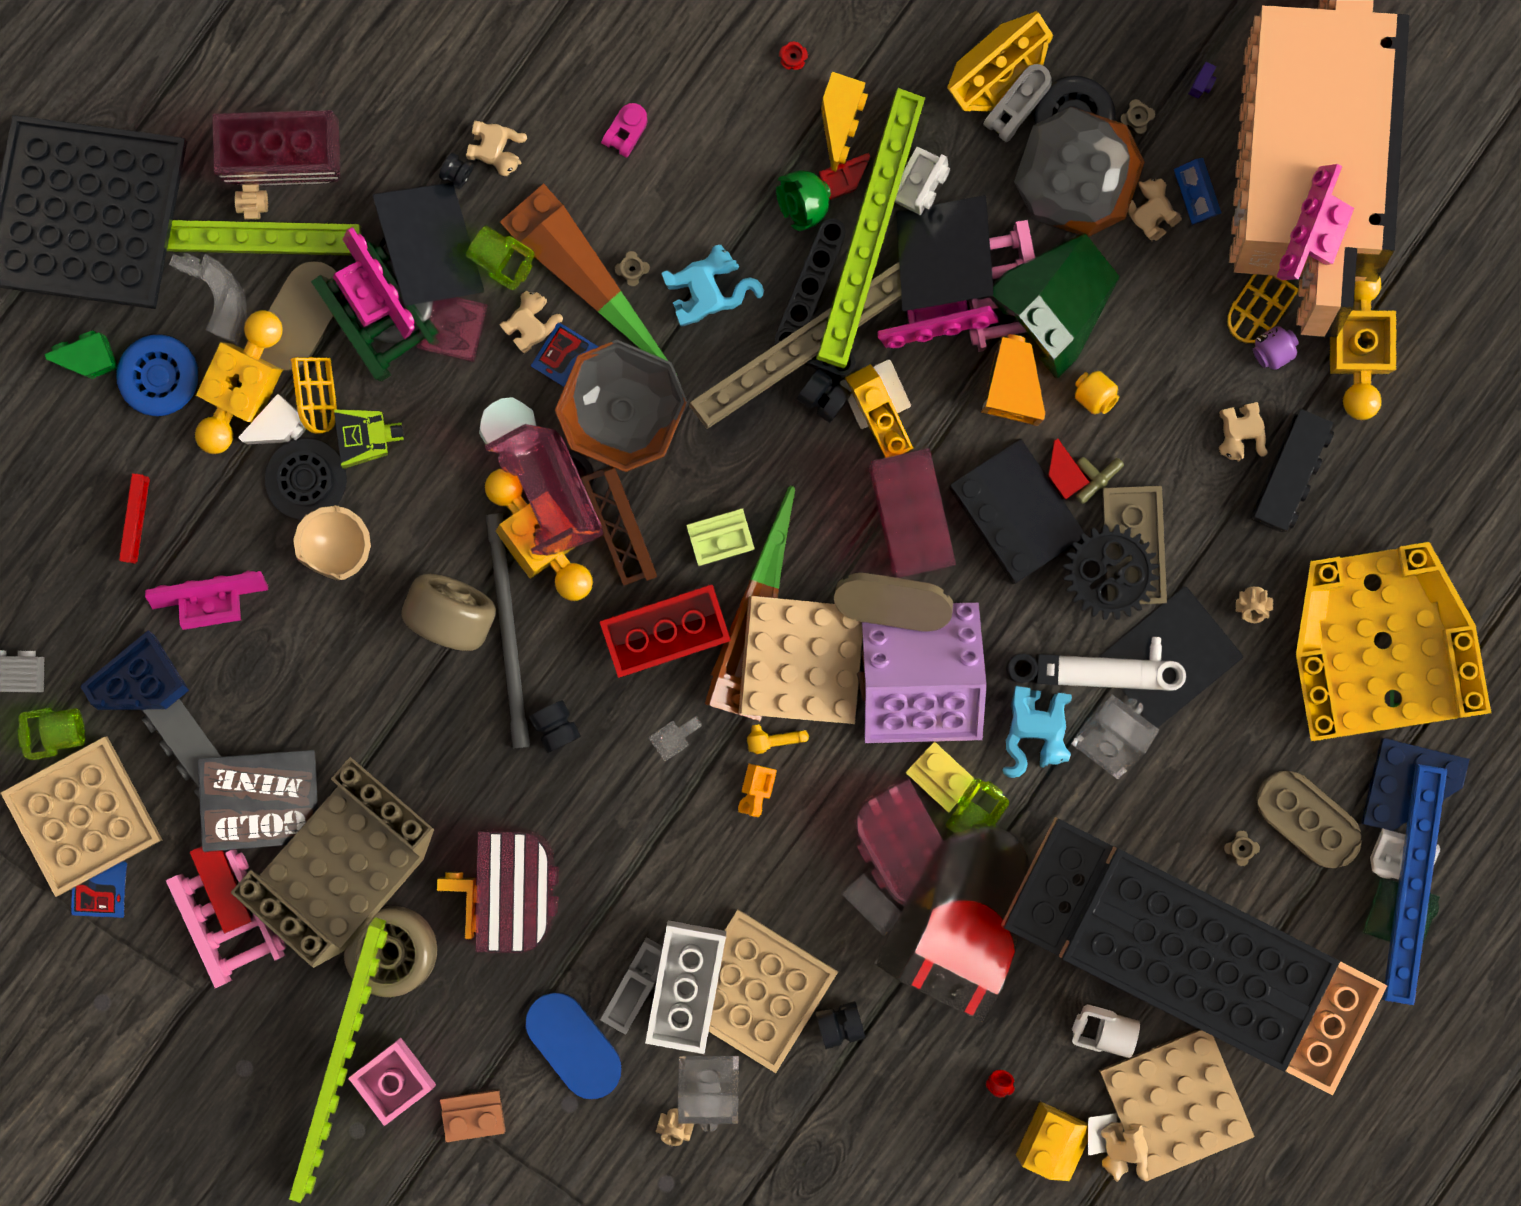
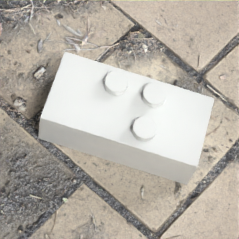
M674 921L667 922L645 1044L700 1054L705 1053L726 931Z

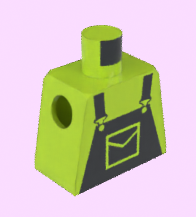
M334 410L342 469L387 456L386 442L404 440L402 423L384 425L383 414L380 411Z

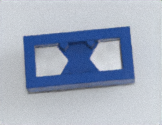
M1203 158L1195 159L1174 169L1192 224H1198L1221 214Z

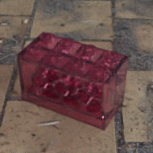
M930 448L871 461L868 469L893 577L906 579L954 567L956 562Z

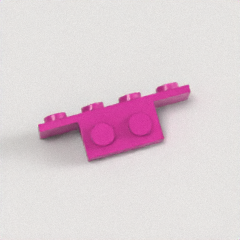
M1341 165L1320 166L1313 175L1311 189L1301 206L1302 212L1297 225L1291 232V240L1286 253L1280 260L1277 278L1281 280L1299 279L1308 255L1325 265L1334 263L1354 211L1352 206L1331 195L1342 169Z
M353 227L348 229L342 240L356 262L334 273L333 278L363 327L389 314L403 338H408L415 328L413 316L409 310L402 307L395 287L387 283L382 275L383 269L380 263L375 258L372 259L367 251L368 247L364 237L359 233L357 234Z
M967 300L908 310L909 324L880 330L877 333L879 340L886 348H900L906 343L914 341L926 342L930 341L933 337L941 335H957L961 331L971 328L984 329L989 324L998 323V317L990 306L968 310Z
M246 571L239 575L216 576L213 579L203 581L191 580L173 586L160 585L154 589L145 590V597L152 609L179 605L180 626L185 630L240 621L239 595L268 590V584L262 572Z

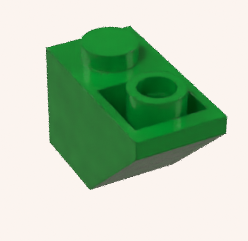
M89 331L80 335L79 340L74 343L62 342L51 347V352L44 354L46 360L90 379L117 370L118 366L107 337L95 331Z

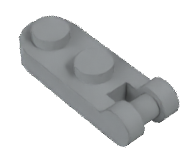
M1034 64L1026 68L990 112L983 125L989 130L994 129L998 132L999 138L1006 143L1010 141L1019 126L1050 89L1052 78L1049 70L1041 64ZM1004 113L1012 117L1007 124L1001 120Z

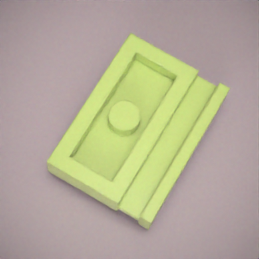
M743 508L686 525L698 566L755 550Z

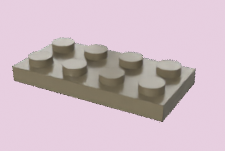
M1162 486L1103 488V525L1106 524L1109 532H1112L1114 526L1118 524L1122 534L1128 527L1131 528L1130 537L1133 538L1140 533L1141 539L1139 543L1141 545L1147 542L1150 543L1149 547L1145 550L1147 554L1156 553V556L1150 559L1151 564H1159L1157 569L1152 570V574L1160 578L1159 580L1151 581L1150 584L1157 590L1156 592L1147 591L1146 595L1151 601L1147 603L1140 600V605L1166 604ZM1109 544L1106 554L1110 559L1117 560L1120 557L1121 550L1116 544ZM1128 555L1114 567L1109 568L1106 565L1107 572L1105 573V578L1113 577L1116 579L1114 573L1130 562L1132 556ZM1128 567L1125 570L1124 576L1128 582L1136 583L1139 573L1135 568ZM1106 585V601H1112L1116 595L1115 590L1112 586Z

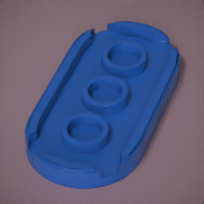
M548 993L539 997L531 1005L526 1017V1029L531 1041L567 1087L577 1096L585 1099H598L611 1093L621 1077V1059L615 1048L573 997L561 993Z

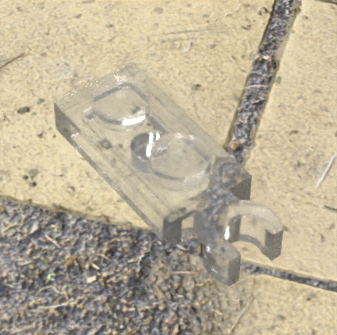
M863 873L842 893L883 936L891 930L893 938L899 946L903 947L905 945L899 938V934L902 931L907 930L913 936L916 934L910 925L899 922L905 915Z

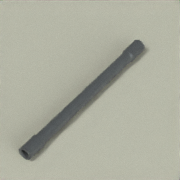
M503 513L486 515L488 540L491 545L511 716V738L514 749L530 747L528 722L525 718L506 547L495 532L499 524L504 521Z

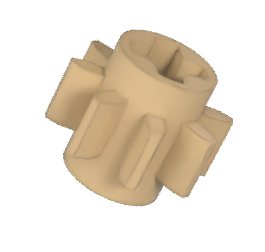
M243 184V191L235 192L236 212L244 213V219L247 220L261 219L260 213L268 212L267 191L259 190V184Z
M1254 586L1247 588L1244 592L1240 591L1239 599L1236 600V612H1242V619L1250 623H1259L1265 618H1269V611L1273 610V598H1267V590Z
M673 1108L668 1110L667 1115L664 1113L660 1114L656 1133L662 1134L661 1140L671 1146H679L683 1143V1140H690L694 1122L688 1121L689 1115L687 1112Z

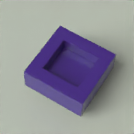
M1205 62L1188 93L1189 95L1199 99L1203 92L1209 94L1217 79L1212 76L1216 66Z

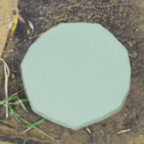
M513 397L499 399L483 411L479 434L485 444L494 450L510 454L523 451L537 433L533 410Z

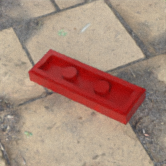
M132 473L119 558L121 562L133 564L138 562L150 481L149 477Z
M201 846L190 851L224 934L253 922L249 909L231 894V891L238 883L224 850L203 852Z

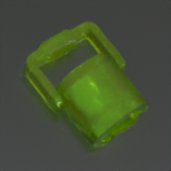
M487 225L476 235L466 254L467 258L489 271L488 275L510 290H515L521 282L526 280L532 269L531 262L535 256L534 251L511 236H502ZM516 250L526 258L521 262L513 281L501 272Z
M52 708L23 712L19 715V728H17L19 746L22 747L23 756L29 760L58 755L57 750L85 744V727L78 708L53 712ZM40 716V737L46 751L31 753V738L27 718Z
M975 778L959 799V806L945 826L974 847H977L989 828L993 827L1009 805V800L1002 795V790L992 782H984L979 778ZM980 787L995 800H1000L990 814L971 801Z

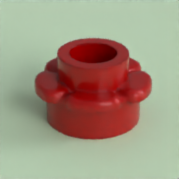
M789 42L779 51L781 64L788 70L791 68L794 70L801 69L805 65L804 61L808 58L806 48L802 47L798 42ZM791 54H795L796 58L792 59L790 57Z
M1004 1070L994 1071L986 1081L987 1089L996 1097L1011 1095L1015 1090L1013 1076Z

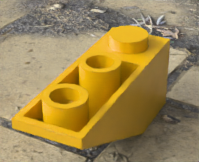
M835 72L831 73L823 96L821 111L831 169L836 172L839 163L845 164L850 149L845 144L848 136L854 138L859 123L854 118L857 110L863 111L868 94L863 93L865 82Z
M870 364L845 377L853 397L887 462L913 449L882 379Z

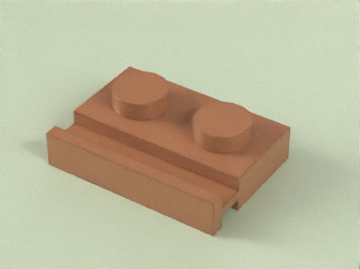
M499 1089L440 1099L446 1142L505 1134Z

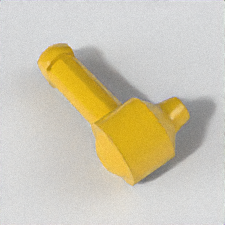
M760 724L752 725L751 733L747 736L748 751L762 754L770 749V747L807 742L809 734L804 730L768 736L766 732L762 731Z

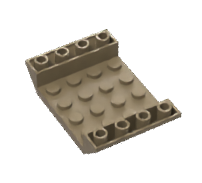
M351 757L331 778L338 787L260 875L250 870L231 891V894L313 968L345 951L424 860L434 829Z

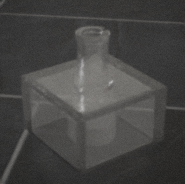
M1111 694L1084 722L1071 744L1116 779H1119L1146 753L1158 734L1159 729L1140 715L1143 711L1141 703L1138 704L1135 710L1133 709L1138 700L1128 699L1126 703H1123Z
M680 1056L678 1124H699L700 1128L704 1131H707V1124H710V1132L716 1130L719 1124H738L739 1056Z

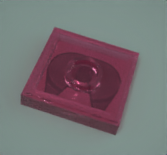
M458 297L433 301L429 319L439 332L435 336L440 343L434 346L429 344L425 338L417 344V349L475 362L488 305Z

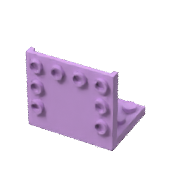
M953 603V613L950 622L943 628L935 631H917L862 622L865 671V743L982 740L986 674L979 603Z

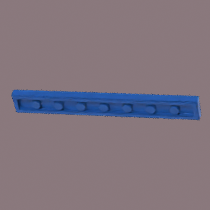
M1420 764L1415 765L1384 983L1387 987L1382 997V1000L1409 1005H1414L1447 776V769Z

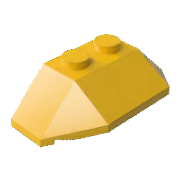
M1035 11L999 25L956 63L947 88L963 111H992L1026 68L1034 64L1043 65L1048 44L1051 42L1053 34L1039 12Z

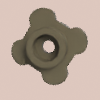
M1134 99L1129 103L1130 108L1127 113L1122 114L1120 120L1121 123L1134 128L1137 134H1143L1147 130L1146 125L1148 122L1155 118V111L1141 103L1140 100ZM1136 114H1139V115L1141 116V118H1140V119H1136V118H1135V115H1136Z
M634 251L627 252L622 262L615 266V273L618 276H623L629 286H637L642 275L648 274L650 271L649 264L642 262ZM631 266L635 267L633 272L629 270Z
M1238 831L1236 832V837L1231 842L1225 844L1224 851L1226 854H1231L1236 859L1238 865L1245 866L1248 864V860L1259 852L1260 846L1257 842H1253L1248 838L1247 832ZM1241 845L1245 847L1243 851L1239 850Z

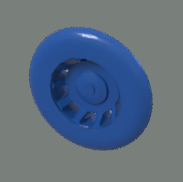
M149 335L133 342L122 354L117 366V385L124 400L136 411L150 416H165L180 410L190 401L198 384V367L192 352L181 341L167 335ZM155 354L156 358L150 360L149 356ZM163 354L168 355L167 360L162 359ZM145 361L146 364L143 366V368H140L139 366L141 365V363ZM174 361L177 363L176 367L173 366ZM137 372L141 373V379H137ZM144 385L146 389L141 391L139 386ZM151 392L156 394L154 398L149 397Z

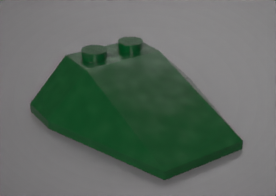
M1082 233L1005 272L993 284L994 294L989 297L1003 314L1015 316L1043 351L1038 356L1055 378H1059L1078 359L1120 276L1087 234Z

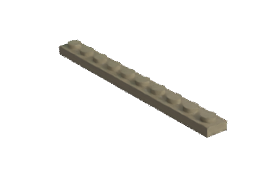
M899 262L871 281L858 327L902 298ZM831 308L691 401L690 408L706 429L818 354Z

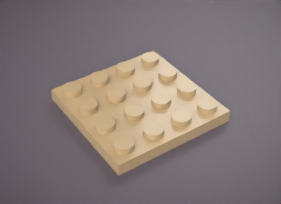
M749 596L738 714L855 724L858 693L857 673L860 670L862 622L845 616L838 610L835 604Z
M108 736L97 740L1 792L55 897L162 841Z
M737 909L724 930L726 931V939L709 1032L776 1073L838 971Z
M1200 1029L1099 1070L1119 1121L1123 1124V1130H1130L1129 1124L1131 1123L1142 1124L1143 1136L1148 1146L1146 1168L1148 1178L1144 1180L1145 1182L1255 1137L1214 1036Z

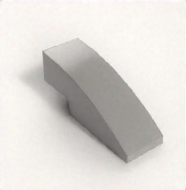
M647 937L645 938L600 1019L602 1022L625 1035L627 1034L657 980L663 946Z

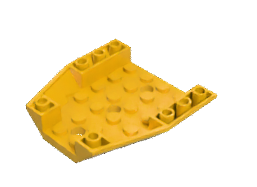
M1430 542L1400 546L1392 550L1310 562L1296 659L1311 741L1491 713L1476 625ZM1373 574L1379 577L1381 585L1378 590L1370 591L1366 589L1364 579L1367 575ZM1379 632H1385L1391 638V644L1386 649H1380L1374 643V638ZM1389 690H1395L1401 695V702L1397 707H1390L1385 703L1384 697Z

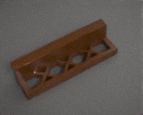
M606 466L581 476L623 586L643 578L646 581L656 578V570L616 468ZM605 475L609 484L605 496L594 492L589 481ZM610 492H612L614 500L608 498ZM595 497L602 500L600 507ZM606 502L618 507L619 515L615 523L604 519L601 512ZM621 518L625 527L619 525ZM606 524L613 527L611 533H609ZM617 529L629 535L630 541L626 550L613 544L612 539ZM632 546L636 554L629 552ZM617 551L624 554L621 561L619 559ZM627 556L638 560L642 571L626 577L623 565Z

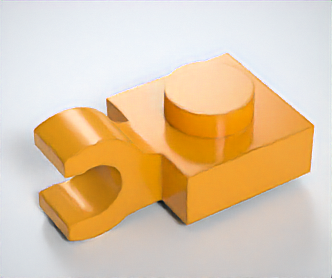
M748 763L741 791L746 793L747 796L740 801L738 812L753 817H760L763 798L770 799L777 770Z

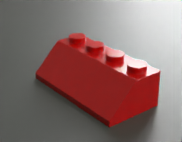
M713 584L600 620L618 678L731 641Z

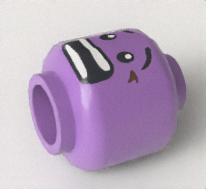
M1276 326L1256 338L1253 353L1263 368L1269 367L1272 370H1276L1296 358V346L1299 342L1293 331H1286L1282 327Z

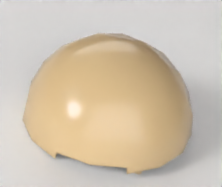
M336 505L321 507L308 515L306 514L298 524L294 536L295 555L298 561L309 569L334 580H345L359 572L366 563L371 548L369 531L362 519L351 510Z

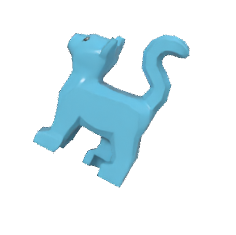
M715 245L706 259L692 262L676 274H672L668 270L662 272L665 284L669 290L685 287L690 289L692 298L689 301L683 302L679 299L673 302L681 327L699 322L708 314L734 309L742 303L745 292L749 289L754 292L757 298H761L764 293L762 284L753 278L742 279L735 286L732 297H724L716 284L714 275L730 273L737 270L739 265L722 245Z
M1015 686L1011 703L1013 718L1006 739V751L1016 761V764L1013 767H1004L1002 769L1005 776L1016 778L1026 771L1028 765L1026 755L1017 745L1022 738H1037L1045 741L1040 752V767L1044 768L1048 764L1058 765L1069 761L1071 753L1065 747L1063 738L1066 730L1064 705L1071 702V694H1054L1048 711L1044 712L1035 710V701L1040 699L1041 691Z

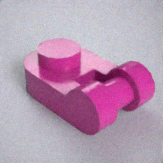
M629 103L623 106L605 133L601 144L608 148L610 146L619 150L620 155L627 158L646 128L648 121L645 109L636 103ZM620 130L629 134L626 140L617 136Z

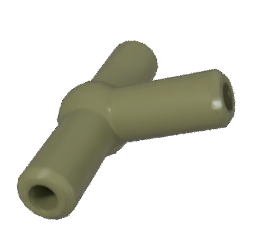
M1085 457L1079 459L1076 463L1077 466L1091 482L1076 495V499L1081 504H1084L1099 489L1105 488L1108 481L1124 467L1122 460L1115 458L1106 468L1099 472Z

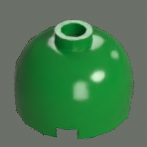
M805 170L794 171L778 178L777 181H781V185L776 187L778 204L784 217L787 218L790 214L795 222L791 225L792 228L800 232L820 223L829 209L831 192L827 183L814 173Z

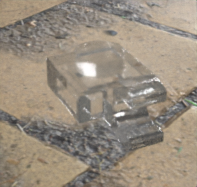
M697 716L680 727L677 726L675 721H672L651 735L649 739L663 760L667 761L688 747L690 744L685 737L703 725Z

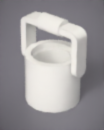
M1085 1005L1073 1024L1072 1042L1074 1045L1094 1051H1105L1131 1058L1138 1040L1140 1021L1117 1015L1115 1012L1107 1009ZM1088 1015L1101 1019L1095 1040L1080 1036L1083 1034L1087 1024Z

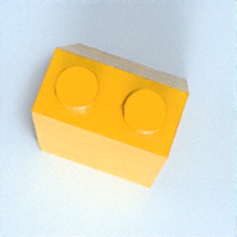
M1040 1101L1016 1153L1022 1167L1049 1180L1070 1181L1088 1142V1123Z

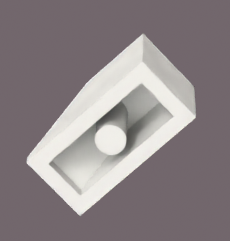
M277 394L238 438L246 444L290 442L292 438L297 440L305 432L306 428L300 421L298 411L282 396Z

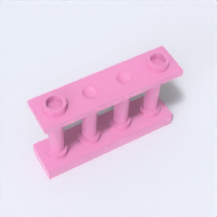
M1028 220L1016 222L1013 227L1014 231H1010L1009 235L989 238L990 250L1012 246L1013 249H1018L1019 259L1015 260V263L992 267V279L1000 278L1005 272L1035 258ZM991 298L968 300L970 310L990 306L992 309L998 308ZM1019 322L984 329H969L972 345H977L978 352L986 349L985 340L1008 336V334L1014 335L1027 332Z
M233 849L225 854L229 860L232 872L235 873L238 882H240L246 876V869L249 868L244 854L242 852L238 853L237 849ZM179 874L166 880L215 988L231 981L229 975L232 974V970L266 954L271 953L274 961L285 956L283 952L286 949L284 941L254 914L252 915L253 922L225 934L223 930L216 933L213 931L209 932L205 921L208 920V916L215 914L211 902L204 906L201 904L197 905L192 895L195 894L196 889L204 886L200 875L189 879L188 877L185 878L183 874ZM259 926L266 942L228 960L221 958L217 949L220 947V943Z

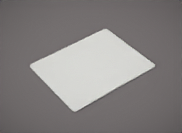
M1116 1113L1088 1118V1155L1107 1152L1106 1140L1101 1136V1131L1110 1123H1117Z

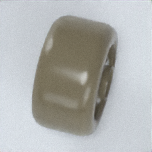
M423 574L413 581L401 611L404 623L413 632L438 645L461 651H473L483 645L496 614L494 603L484 593L466 583L437 574Z
M385 906L379 910L345 949L344 962L353 980L370 923L375 917L386 920L384 931L388 932V936L383 949L378 948L376 958L380 959L375 977L370 976L367 986L372 987V995L390 998L407 994L419 987L429 977L437 959V941L431 926L420 914L401 906ZM389 943H394L399 951L397 958L389 955L387 950Z

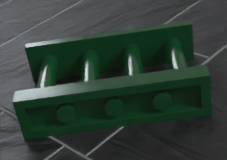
M368 242L367 250L372 259L378 260L387 283L395 287L399 299L403 303L402 307L409 310L419 327L408 338L401 340L384 353L381 351L377 353L371 343L374 342L373 338L395 324L390 315L384 316L367 329L365 327L361 329L355 320L357 315L350 304H344L339 294L342 291L333 278L328 279L319 275L311 283L375 380L382 382L391 376L387 368L390 367V362L425 338L429 344L434 346L440 342L435 336L439 332L429 318L425 320L415 305H404L396 275L387 263L390 260L387 252L381 245L376 247L375 244Z

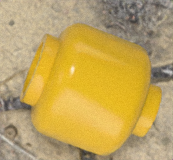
M1094 371L1091 374L1085 372L1075 383L1077 387L1075 399L1092 414L1101 412L1106 414L1119 399L1117 395L1118 386L1101 371Z

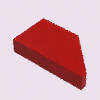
M869 153L848 160L845 164H838L836 172L832 171L831 167L818 172L820 179L829 186L831 192L829 201L856 191L870 160Z
M1057 439L1053 442L1048 478L1063 499L1066 500L1090 482L1060 440Z

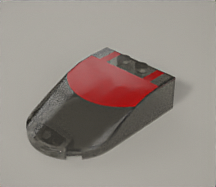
M975 824L972 825L973 828L961 833L955 832L937 849L874 964L897 980L984 1023L1008 976L1019 938L1018 935L1003 928L1001 923L1030 865L1023 845L1013 834L995 825Z

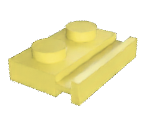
M933 742L905 772L948 813L978 782L936 742Z

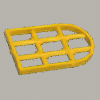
M1253 274L1237 299L1232 303L1227 315V326L1230 333L1241 342L1255 343V340L1250 339L1258 327L1261 326L1267 331L1275 327L1299 290L1297 287L1286 280L1277 278L1275 275H1268L1258 290L1251 285V282L1257 275ZM1272 277L1282 282L1273 298H1270L1264 294V289ZM1288 286L1294 292L1285 306H1282L1278 303V297L1284 288ZM1248 288L1254 292L1253 295L1255 296L1244 310L1237 303ZM1262 297L1268 301L1266 303L1268 305L1258 319L1250 314L1252 312L1250 310L1258 298ZM1274 305L1281 312L1270 327L1264 323V318ZM1236 309L1241 313V317L1235 326L1232 327L1231 315L1233 310ZM1248 317L1254 321V326L1244 339L1236 331L1244 319Z
M291 358L297 411L300 421L311 433L322 434L329 432L335 425L334 410H337L331 358ZM298 362H303L305 381H300ZM308 362H315L317 381H311L309 377ZM320 362H325L327 381H323ZM301 385H305L308 405H303ZM311 385H317L319 389L320 405H314L312 401ZM323 385H328L330 405H326ZM304 410H308L311 425L305 417ZM314 410H320V413H322L324 430L316 429ZM326 410H331L329 425L327 423Z

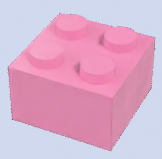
M399 1038L348 1078L384 1126L436 1086L402 1038Z

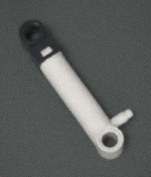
M1152 637L1149 660L1037 654L1035 660L1028 654H1017L1010 658L1006 666L1009 678L1018 683L1030 682L1035 678V684L1171 691L1182 687L1186 679V672L1178 662L1161 661L1162 646L1160 637ZM1019 660H1025L1030 667L1029 673L1024 677L1018 676L1014 670L1015 664ZM1168 667L1176 672V680L1172 684H1167L1162 679V673Z

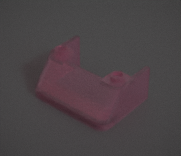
M524 424L485 445L487 451L499 453V464L506 473L510 472L512 475L518 476L537 518L540 528L536 529V536L534 537L536 546L530 549L532 554L551 556L593 541L603 535L601 523L569 451L556 430Z

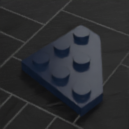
M149 630L80 686L90 704L97 710L167 709L189 691L156 636Z
M1381 738L1361 824L1393 831L1408 821L1416 764L1447 769L1444 800L1463 788L1470 759Z

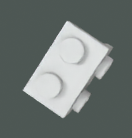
M916 147L904 169L895 203L919 215L923 213L925 208L929 209L935 200L936 193L934 191L938 183L943 184L950 172L947 157L942 154L938 157Z
M1382 828L1370 856L1372 871L1378 876L1399 880L1405 842L1404 834ZM1438 844L1436 846L1435 861L1440 852V847Z

